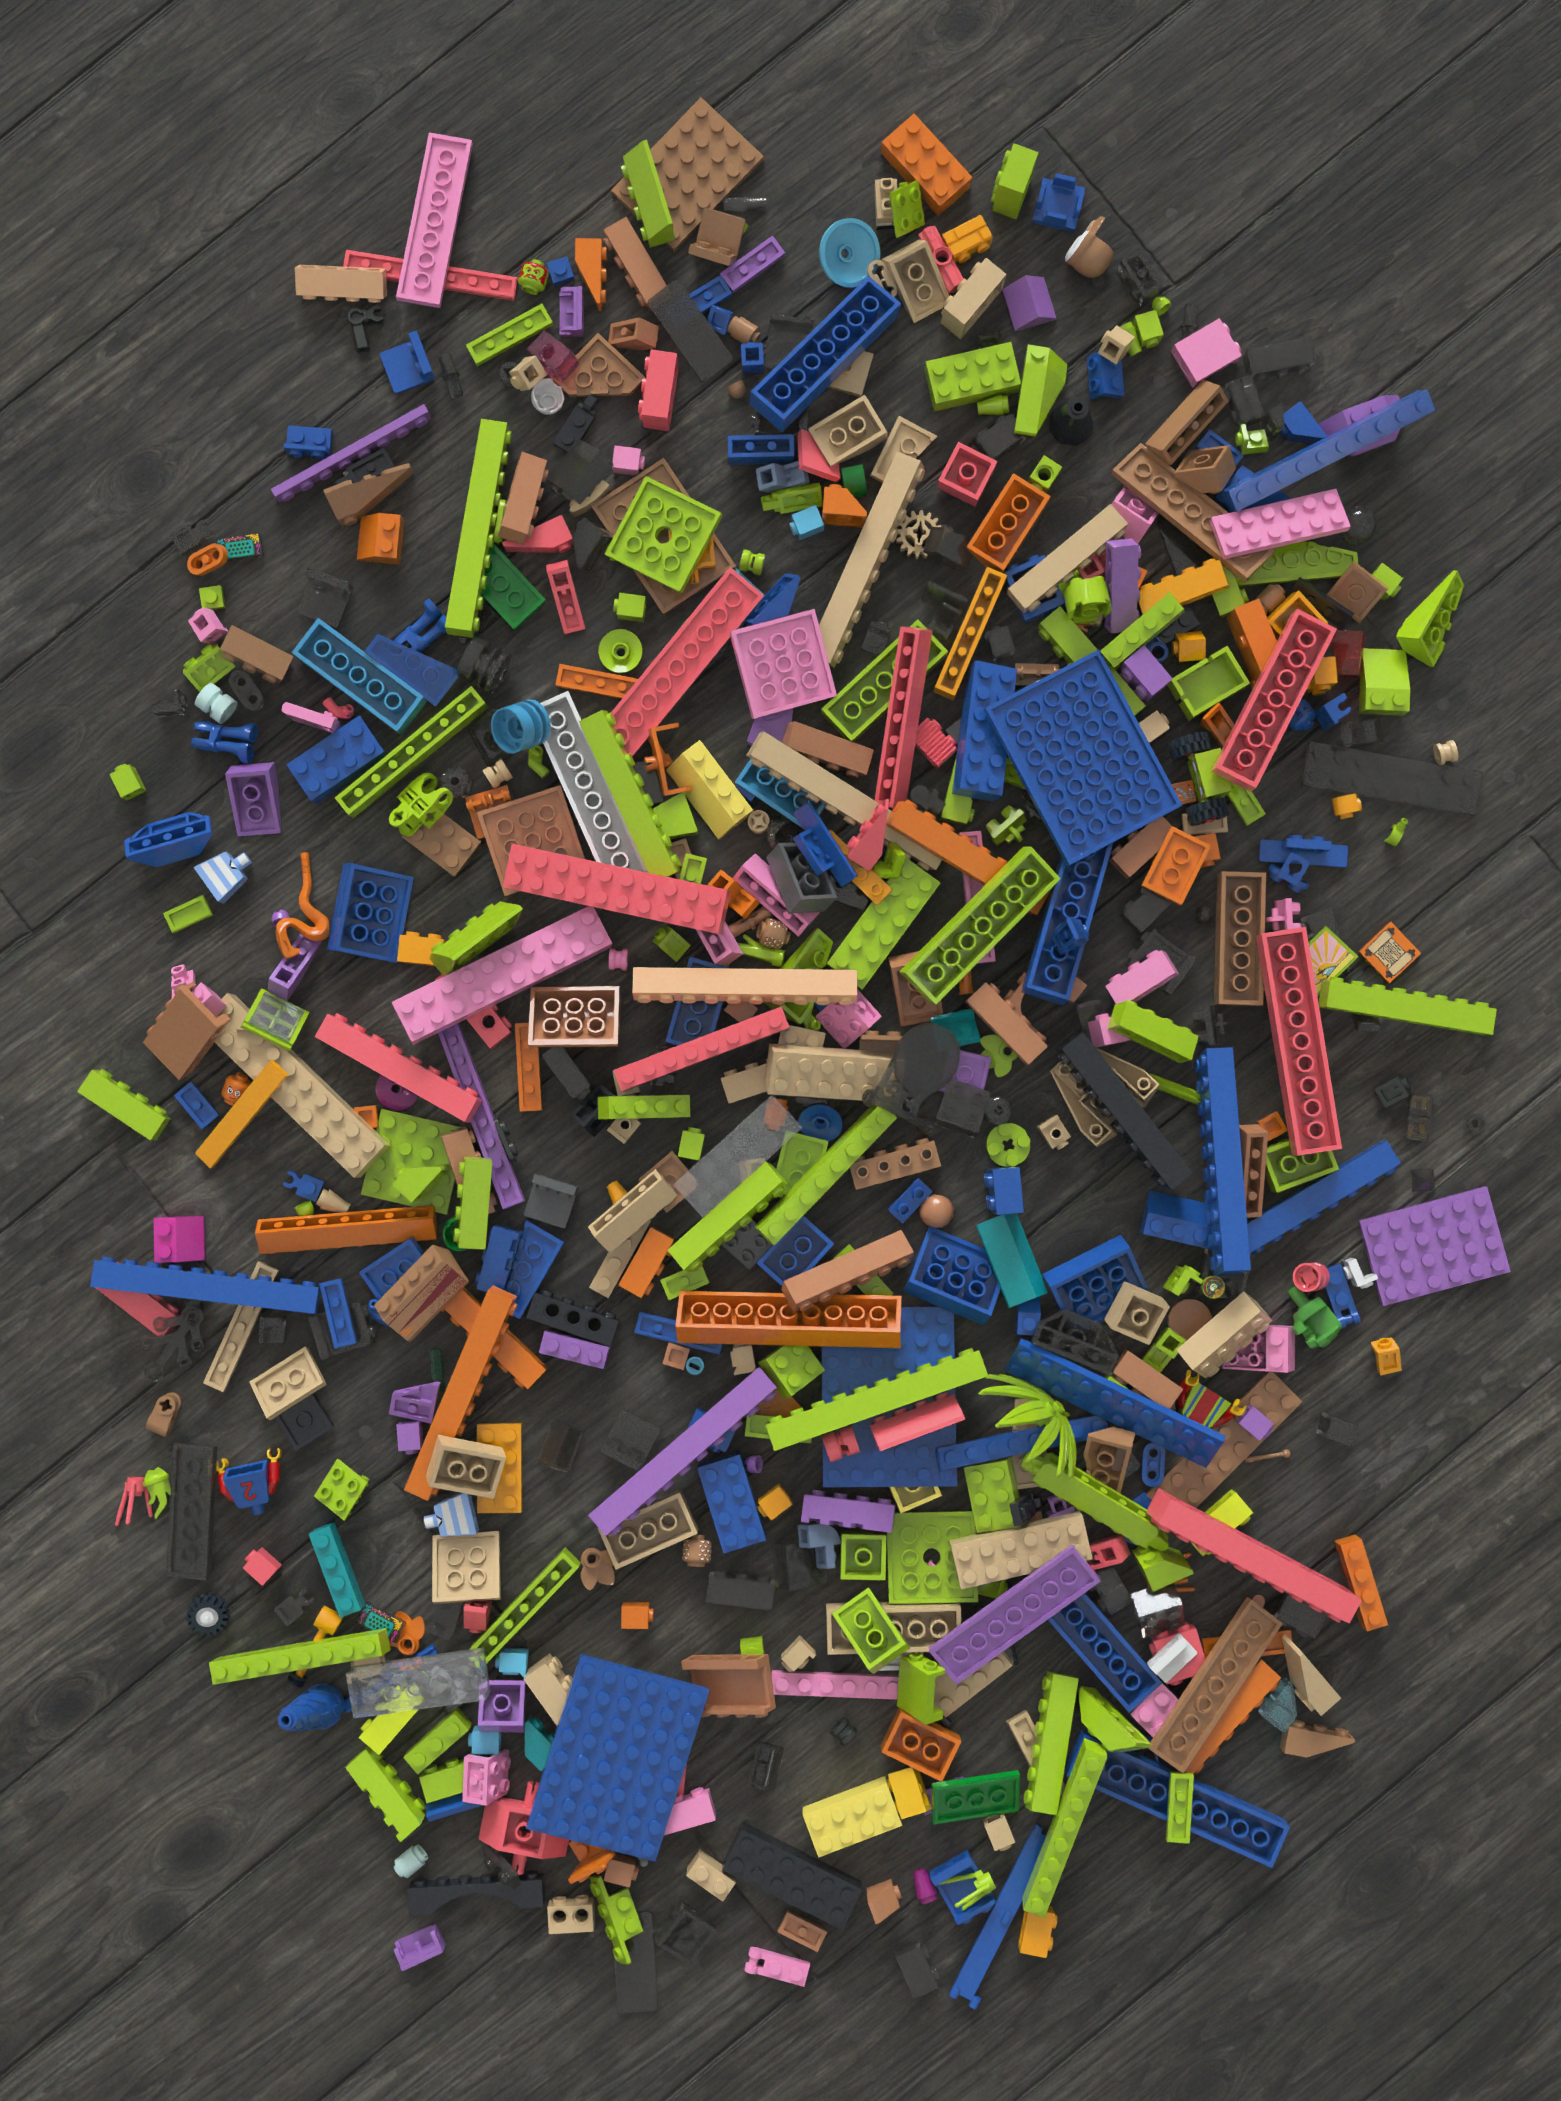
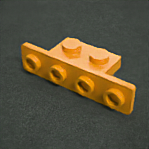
M829 830L857 874V877L852 882L876 905H879L892 892V889L876 874L873 868L868 871L847 857L849 849L847 845L832 830Z

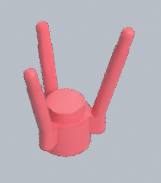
M127 1477L115 1521L116 1526L120 1524L128 1496L127 1525L130 1524L134 1496H142V1492H144L146 1505L150 1501L149 1491L147 1487L142 1485L145 1477ZM151 1504L147 1505L149 1517L153 1516Z

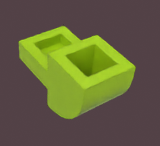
M1165 1327L1155 1337V1342L1142 1357V1361L1161 1373L1169 1361L1178 1354L1177 1349L1187 1340L1171 1328Z

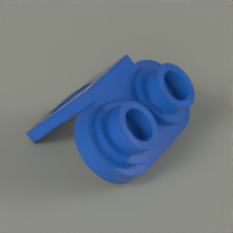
M1291 852L1282 868L1275 864H1270L1268 867L1269 877L1279 883L1281 880L1288 881L1290 883L1288 887L1300 893L1301 890H1307L1310 885L1302 879L1310 865V861ZM1297 860L1301 862L1302 869L1292 874L1289 864L1291 861Z

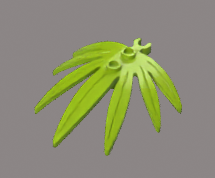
M989 1374L986 1377L987 1379L1000 1380L1016 1386L989 1387L981 1390L978 1394L1001 1395L1033 1400L1014 1408L997 1422L995 1427L1002 1428L1035 1422L1039 1426L1046 1425L1026 1459L1027 1463L1043 1453L1054 1442L1060 1431V1451L1056 1478L1062 1475L1068 1460L1069 1480L1074 1475L1076 1466V1442L1072 1427L1067 1419L1070 1414L1065 1412L1063 1404L1057 1400L1054 1401L1044 1390L1025 1380L1005 1374Z

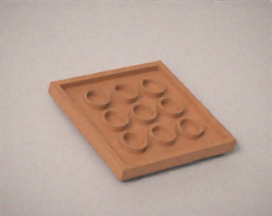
M561 785L477 812L504 896L521 892L503 887L512 844L585 859Z

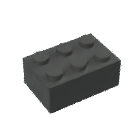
M795 842L778 843L766 857L788 914L825 912L837 899L827 871L817 876Z

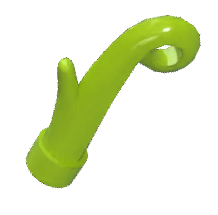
M743 935V939L748 943H738L743 955L772 963L773 966L782 967L785 950L766 947L748 935Z

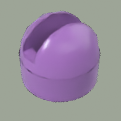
M282 909L279 912L275 911L272 915V925L276 928L277 923L281 919L290 918L288 913Z
M760 1455L749 1456L744 1462L747 1465L745 1469L748 1472L760 1473L762 1471L763 1460Z

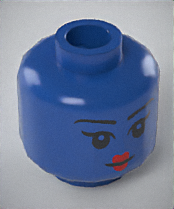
M1301 699L1289 723L1293 731H1307L1314 725L1313 720L1316 712L1305 699Z

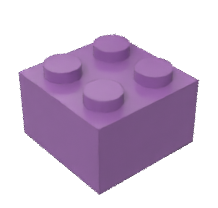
M1145 645L1124 661L1117 670L1122 679L1132 687L1134 693L1145 704L1162 691L1173 679Z
M480 1680L479 1732L524 1733L525 1681Z

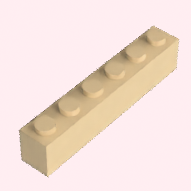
M1112 504L1108 505L1009 587L1007 595L1023 614L1028 610L1030 612L1034 611L1041 604L1040 600L1045 596L1047 598L1051 597L1058 590L1057 586L1062 582L1068 583L1075 576L1074 572L1079 568L1083 570L1092 562L1091 558L1094 555L1098 554L1100 556L1106 551V541L1120 540L1126 534L1125 530L1128 523Z

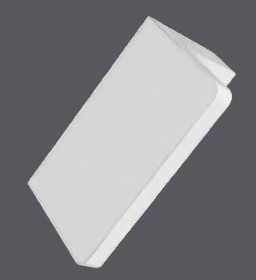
M1178 1633L1147 1664L1156 1675L1167 1683L1197 1655V1651Z

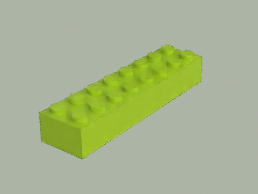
M1022 847L899 972L929 1003L936 1005L1061 878L1032 847Z

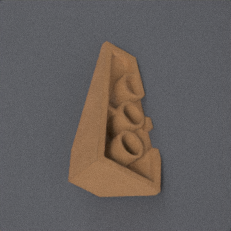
M407 463L386 469L380 473L381 476L365 475L360 482L352 483L351 480H348L323 491L341 526H350L373 509L413 475L414 472L410 464Z
M1110 1427L1088 1433L1084 1450V1460L1087 1467L1086 1473L1121 1493L1135 1432Z

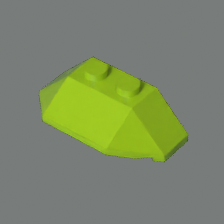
M1080 1686L1078 1691L1081 1722L1088 1728L1087 1731L1092 1736L1099 1739L1104 1749L1109 1752H1127L1150 1747L1151 1743L1096 1688Z

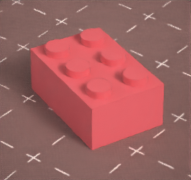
M651 349L650 357L646 356L644 369L646 370L647 378L642 379L641 392H643V400H639V420H642L644 428L670 431L679 371L677 353Z

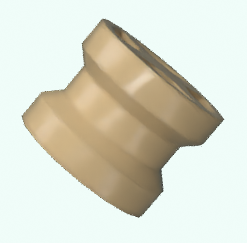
M1453 740L1447 741L1443 745L1440 743L1434 744L1433 754L1438 765H1443L1446 761L1455 762L1458 760V750Z
M762 810L753 811L748 817L749 829L755 834H762L768 830L770 819L766 812Z

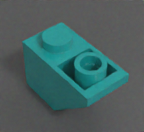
M530 1715L525 1722V1756L542 1771L554 1734H549L544 1729V1724L538 1718H533Z

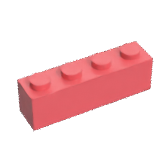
M96 1288L160 1338L167 1337L183 1316L179 1313L180 1309L171 1302L167 1304L162 1300V1295Z

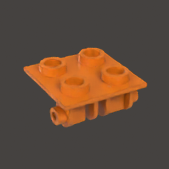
M507 785L465 797L466 806L470 812L477 839L485 837L477 812L512 801Z

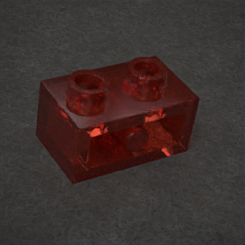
M1336 630L1335 636L1331 640V649H1334V656L1336 658L1337 677L1362 678L1365 633L1363 631Z

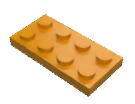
M478 1423L477 1442L502 1447L506 1455V1461L494 1499L477 1496V1513H522V1423Z

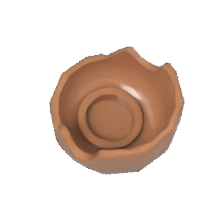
M933 1194L928 1196L920 1205L919 1214L926 1225L942 1228L949 1225L954 1218V1207L948 1198Z

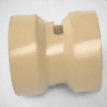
M502 759L497 761L495 766L487 767L483 770L494 789L500 786L502 781H508L513 778Z

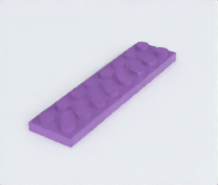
M1072 1544L930 1646L929 1652L957 1685L1101 1582L1100 1577Z

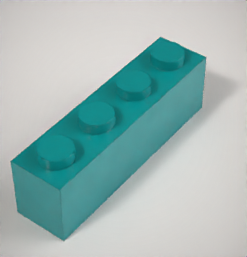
M335 1522L314 1529L309 1533V1537L339 1617L342 1618L360 1611L366 1604Z

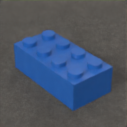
M359 715L286 765L313 803L318 804L373 767L388 754L365 720Z
M689 957L687 968H728L693 957ZM677 1001L665 1042L678 1046L715 1032L724 1001H718L715 1004H708L705 1001H696L691 1004Z
M738 1451L698 1464L697 1469L723 1554L766 1541V1533L741 1452Z

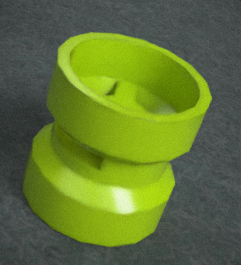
M744 549L739 571H751L754 575L760 576L765 561V554H753L750 550Z

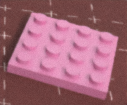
M815 609L729 632L752 719L837 696Z

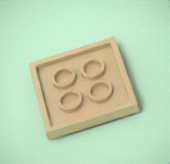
M499 1531L443 1537L433 1535V1604L501 1600Z

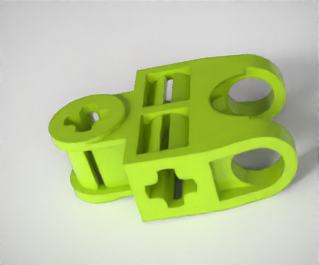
M432 773L421 774L397 796L402 803L391 812L389 823L393 827H398L400 833L405 837L415 834L422 824L429 829L446 812L453 801V794L449 789L443 787L435 791L438 780ZM431 778V782L423 787L424 782ZM409 793L413 798L410 799L406 794ZM444 794H447L444 801L438 802Z

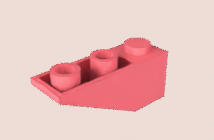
M888 799L882 805L878 804L872 812V818L869 821L865 820L858 836H853L847 844V848H849L847 857L868 871L871 870L882 856L889 806Z

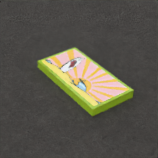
M1327 926L1308 942L1317 997L1320 995L1322 981H1329L1330 977H1338L1358 958V955Z

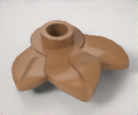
M596 1548L584 1550L581 1555L583 1568L580 1578L585 1588L592 1590L596 1582L604 1585H613L615 1575L612 1566L614 1565L608 1551H599ZM589 1555H593L595 1557V1561L593 1563L588 1562Z

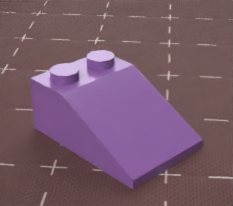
M275 762L231 766L225 773L237 836L281 833L279 785Z

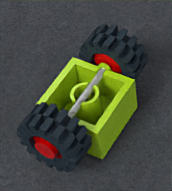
M1207 732L1189 734L1170 741L1168 745L1173 761L1190 759L1187 764L1198 804L1186 808L1190 826L1206 824L1229 816L1224 797L1232 791L1233 783L1211 772L1221 752V748L1211 750Z

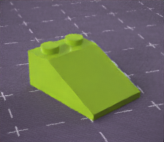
M1362 648L1359 714L1403 716L1410 711V683L1406 652L1403 650Z
M869 1587L832 1613L867 1669L873 1674L910 1649Z

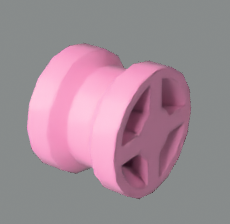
M610 948L609 970L620 968L622 971H627L628 949L617 951L615 948Z

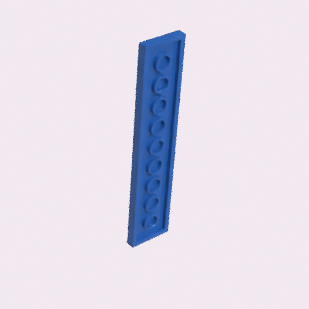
M1022 1338L1004 1370L1119 1427L1135 1432L1136 1435L1207 1468L1225 1440V1435Z

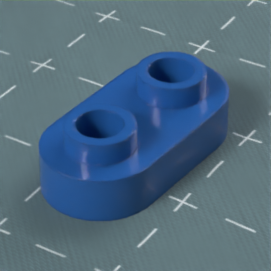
M1148 1442L1142 1448L1140 1475L1142 1481L1147 1486L1156 1487L1164 1479L1165 1450L1153 1442ZM1151 1449H1156L1154 1456L1149 1455ZM1150 1471L1155 1472V1476L1153 1478H1148V1473Z

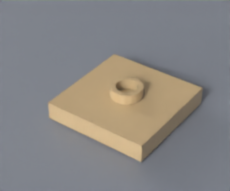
M864 351L827 388L861 397L874 354Z

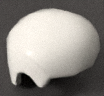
M542 379L533 387L531 401L536 410L545 415H552L562 408L564 402L562 387L556 385L553 379Z

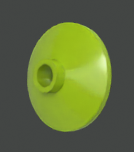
M616 629L610 631L602 638L599 644V657L602 664L610 671L626 673L633 670L639 664L642 658V645L634 633L625 629ZM623 649L625 654L618 656L617 651Z

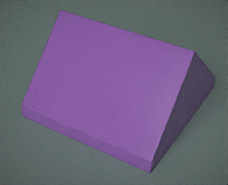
M1025 275L1002 289L1014 332L1056 320L1044 277Z

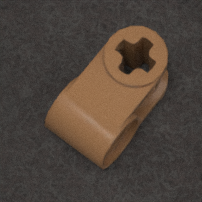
M174 1392L160 1397L148 1418L145 1429L163 1437H168L182 1404L181 1397Z

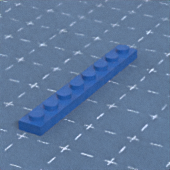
M1096 1415L1068 1420L1074 1433L1075 1442L1086 1441L1088 1433L1108 1428L1107 1420ZM1046 1425L935 1447L939 1470L1024 1454L1028 1451L1031 1452ZM1060 1431L1048 1448L1060 1446Z

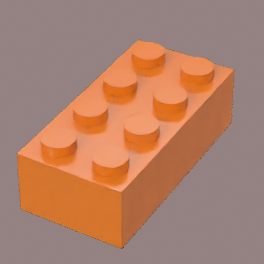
M912 114L882 141L880 153L908 184L916 180L919 181L921 198L937 216L942 214L971 188L973 177L915 114Z

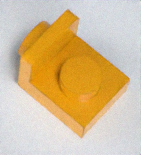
M1381 1338L1371 1342V1347L1376 1354L1377 1371L1380 1376L1402 1371L1400 1348L1393 1338Z

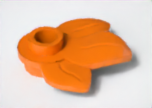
M398 1611L394 1618L399 1623L402 1622V1624H400L399 1629L396 1628L397 1626L395 1625L397 1624L395 1623L397 1622H394L396 1620L393 1619L394 1627L388 1637L390 1646L398 1647L401 1653L412 1655L419 1649V1639L425 1634V1623L421 1616L412 1620L406 1613ZM406 1640H410L412 1642V1647H409L406 1644Z

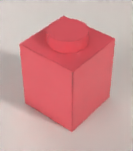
M262 1547L257 1552L253 1550L245 1558L247 1563L243 1569L263 1586L282 1564Z

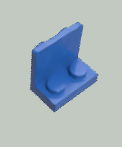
M417 330L408 333L411 341L380 353L395 394L436 380Z

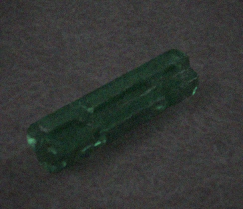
M435 1348L429 1351L430 1359H432V1362H430L431 1379L433 1382H441L439 1392L445 1390V1384L442 1381L444 1379L443 1361H441L442 1350Z

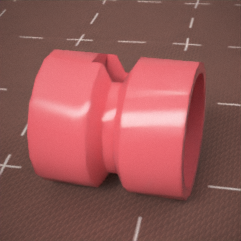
M1318 1262L1300 1264L1293 1272L1295 1286L1304 1292L1322 1290L1328 1285L1330 1280L1328 1269Z
M851 1425L840 1428L838 1433L831 1431L821 1435L830 1462L842 1459L843 1454L850 1456L860 1452Z

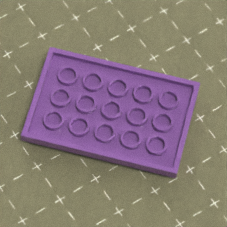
M1486 1186L1358 1220L1371 1271L1373 1274H1377L1378 1277L1374 1282L1381 1306L1511 1272Z

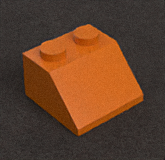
M837 484L824 487L822 513L824 525L863 528L866 522L867 511L848 489L842 488L841 485Z
M376 513L361 517L357 561L401 565L405 521L401 515Z

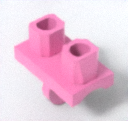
M1292 898L1274 901L1275 908L1271 909L1272 917L1265 918L1266 923H1272V930L1282 931L1301 928L1300 923H1293L1292 916L1300 913V903L1293 902Z
M184 965L171 969L173 975L171 981L172 998H174V991L180 985H188L191 982L195 983V973L193 970L187 971Z

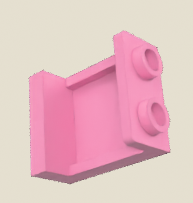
M1220 318L1176 343L1171 350L1172 355L1192 388L1197 387L1202 380L1231 363H1237L1242 356L1239 344L1232 340L1228 326L1222 323Z

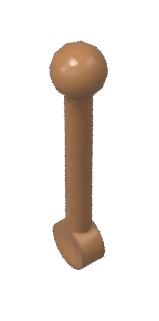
M1285 1449L1279 1453L1248 1456L1245 1462L1282 1456L1288 1458L1291 1453L1288 1449Z

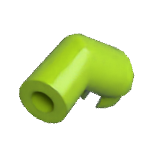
M812 1007L802 1024L806 1029L818 1031L821 1024L812 1015Z

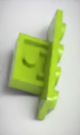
M593 1875L590 1877V1889L592 1894L597 1897L599 1903L597 1908L600 1916L605 1920L607 1937L612 1940L614 1946L613 1955L619 1963L628 1965L631 1963V1959L624 1941L643 1932L629 1889L623 1888L608 1896L602 1877Z

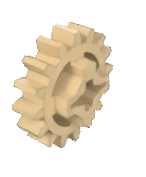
M920 510L919 515L911 511V517L909 518L906 515L904 523H899L898 527L900 529H898L897 536L900 537L896 539V544H902L900 547L901 552L904 550L908 551L907 557L913 553L915 554V559L919 558V554L927 558V552L935 554L934 547H940L941 543L937 540H942L943 534L938 533L942 530V525L936 526L938 518L930 519V512L927 516H924L923 510ZM913 522H916V524L913 527L907 528L908 525H910ZM924 523L928 524L931 529H928ZM920 527L922 537L920 538V541L918 543L916 533ZM906 540H910L914 547L911 546ZM926 542H931L928 546L922 548V545Z

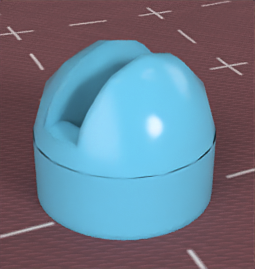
M691 1357L686 1363V1370L691 1375L700 1374L704 1368V1363L699 1357ZM692 1363L700 1367L699 1371L690 1367L689 1364Z

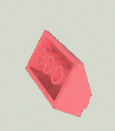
M948 1392L935 1396L936 1401L929 1404L927 1400L914 1404L915 1409L907 1411L905 1407L894 1411V1417L886 1419L884 1415L873 1419V1424L869 1427L878 1451L965 1420L954 1394L949 1396Z

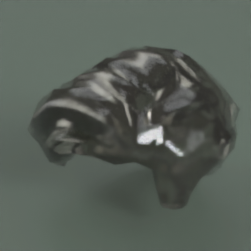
M781 815L773 818L769 822L766 831V843L772 851L778 843L795 842L793 838L800 833L797 825Z

